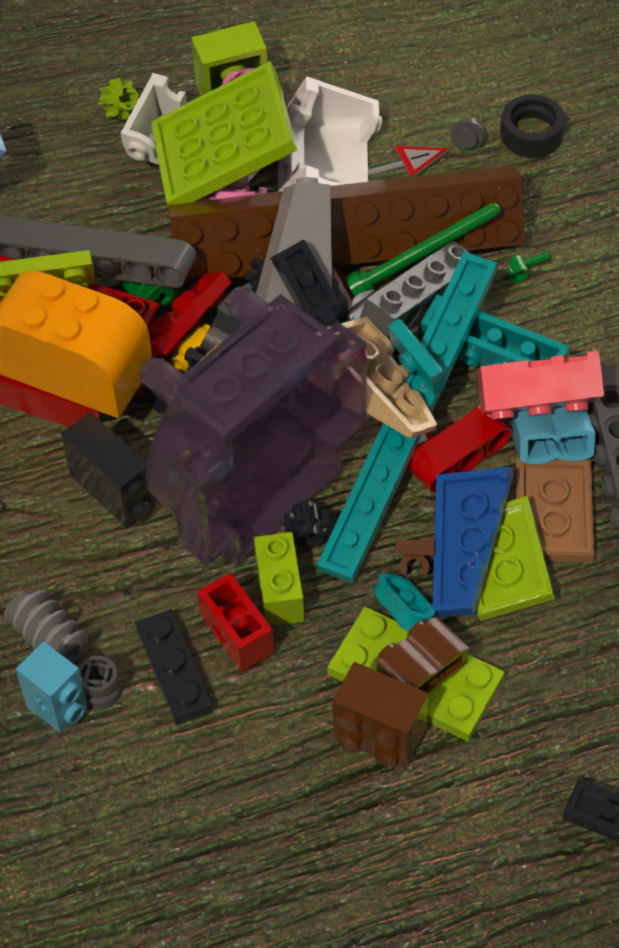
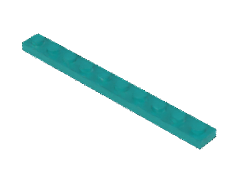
M463 252L421 341L424 348L443 369L445 383L498 270L497 262ZM408 372L409 375L406 378L408 385L411 389L420 393L432 414L442 390L434 395L416 372L412 374ZM382 424L317 563L318 571L354 583L421 435L408 438L388 425Z

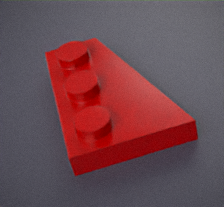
M224 272L204 274L172 302L171 306L174 309L172 312L165 313L158 319L154 318L148 328L152 356H168L176 351L181 344L179 340L184 334L195 329L202 322L203 318L201 316L203 313L223 299V291L231 284V280Z

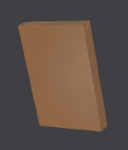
M516 458V499L528 496L545 561L593 562L591 460L564 461L555 459L543 464H527Z

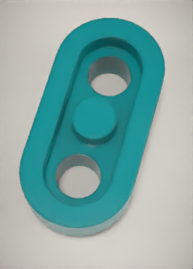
M383 573L379 576L374 588V594L380 604L386 607L397 620L401 628L409 631L417 622L421 620L426 622L433 618L435 614L434 608L409 580L392 573Z

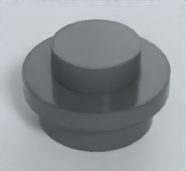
M463 118L453 125L450 135L451 141L461 150H474L482 144L484 130L475 119Z

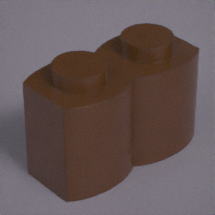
M436 616L426 622L424 620L417 622L409 630L407 639L397 644L390 643L385 646L378 654L376 671L429 694L437 685L451 678L468 662L469 647Z

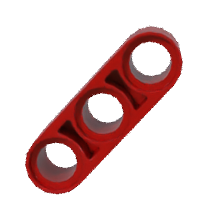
M479 406L414 451L407 469L430 492L436 493V475L470 471L504 447L511 437L512 430L502 420H492L491 414L482 415L481 406Z

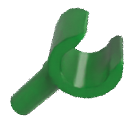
M544 252L523 259L520 255L512 256L509 261L510 267L506 270L512 283H520L526 280L529 276L528 269L550 260V254Z

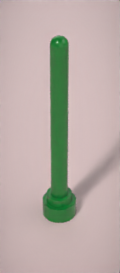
M490 203L366 273L363 270L358 273L356 270L345 276L344 278L351 292L356 297L363 291L373 290L374 284L498 216L501 208L497 203Z

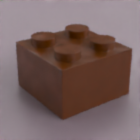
M353 662L332 700L333 738L337 739L339 744L349 750L357 751L359 749L373 755L379 763L385 766H398L406 770L426 732L428 693L357 662Z

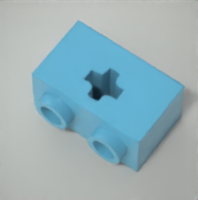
M43 641L15 670L26 707L61 734L69 725L76 724L83 717L88 704L79 668Z

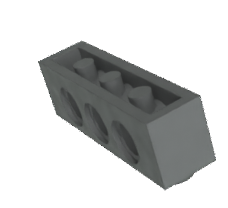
M454 240L369 296L366 299L360 318L367 316L390 342L388 325L397 319L402 320L411 331L421 324L436 294L443 296L463 252L471 253Z

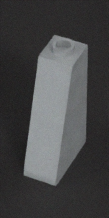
M302 177L297 178L296 183L284 188L252 307V317L303 318L270 259L272 256L303 239L307 242L332 288L330 184H318L317 178Z

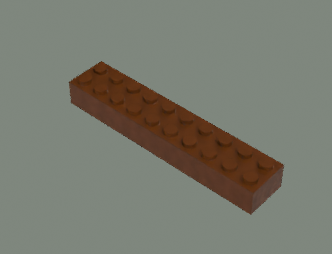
M514 165L330 186L332 266L390 260L490 203H497L500 206L501 211L499 215L454 241L466 248L467 251L525 244L523 182L521 174ZM283 191L168 205L172 239H179L189 243L197 253V257L183 284L195 283L200 277L208 273L224 272L228 278L244 277L248 271L253 270L249 263L255 257L262 261L267 254ZM439 249L433 251L432 253H430V254H428V255H432L433 253H435V252L438 251Z

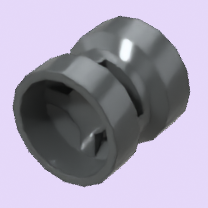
M92 656L84 660L80 664L79 670L88 706L94 709H106L113 706L120 696V683L114 662L104 656Z

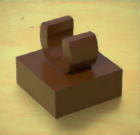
M395 540V555L404 556L400 562V572L402 575H407V564L413 559L420 561L422 575H427L429 562L424 556H434V540Z

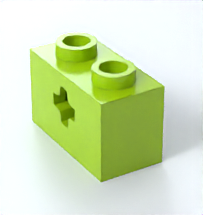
M292 532L254 537L256 566L265 620L270 626L304 622L303 595Z

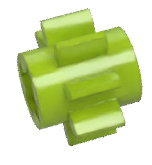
M120 78L109 80L110 86L100 87L99 90L102 94L98 105L107 111V118L117 116L119 120L128 119L129 112L133 111L140 93H137L132 87L133 81L121 82Z

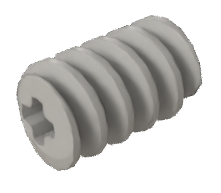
M38 590L34 593L30 591L23 592L10 601L5 610V620L13 625L16 632L23 635L24 640L32 645L34 650L44 641L70 662L74 663L78 659L89 638L88 633L84 630L78 631V623L73 619L68 620L69 613L63 609L59 610V603L53 599L49 600L50 595L46 590Z

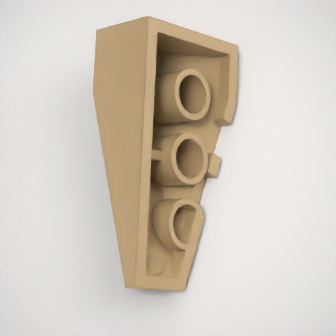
M367 316L317 330L300 363L324 389L408 438L433 431L438 425L420 393L411 389L408 385L406 378L409 374L403 365H397L392 356L395 349L391 342Z

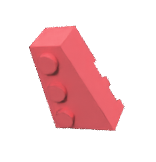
M599 350L587 352V356L564 358V355L551 357L550 360L531 362L525 360L481 366L477 370L482 415L491 414L492 420L514 418V411L528 410L529 416L551 414V407L565 406L566 412L588 410L589 403H593L604 396Z

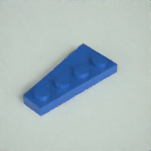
M511 467L436 475L432 607L435 610L434 615L438 618L475 614L514 476Z

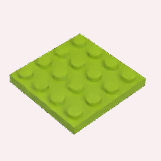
M270 61L151 121L166 203L168 205L197 201L215 191L224 189L227 185L245 176L256 173L259 169L277 160L286 158L298 150L277 72Z

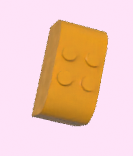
M33 270L22 272L0 302V374L120 418L153 364L149 331L144 320L131 307L116 298L43 272Z

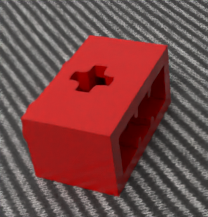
M231 573L197 591L200 616L241 672L274 653L273 629Z

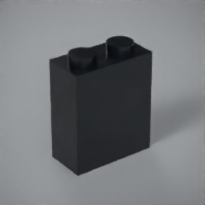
M91 412L87 413L61 433L70 476L126 529L137 521L145 520L155 508L149 465Z

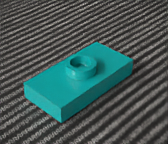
M397 319L388 325L391 344L400 353L398 356L399 360L407 372L410 374L416 372L434 395L445 388L443 369L403 321Z

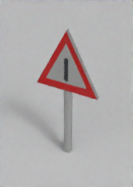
M394 146L401 161L369 169L368 177L405 167L410 177L416 176L448 153L450 148Z

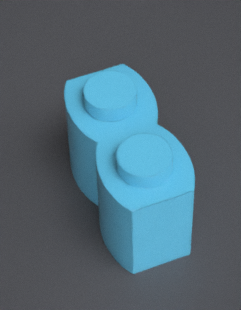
M562 407L551 411V414L529 416L528 410L514 414L512 437L521 462L543 464L557 458L564 461H581L594 456L595 431L586 410L566 412V408Z

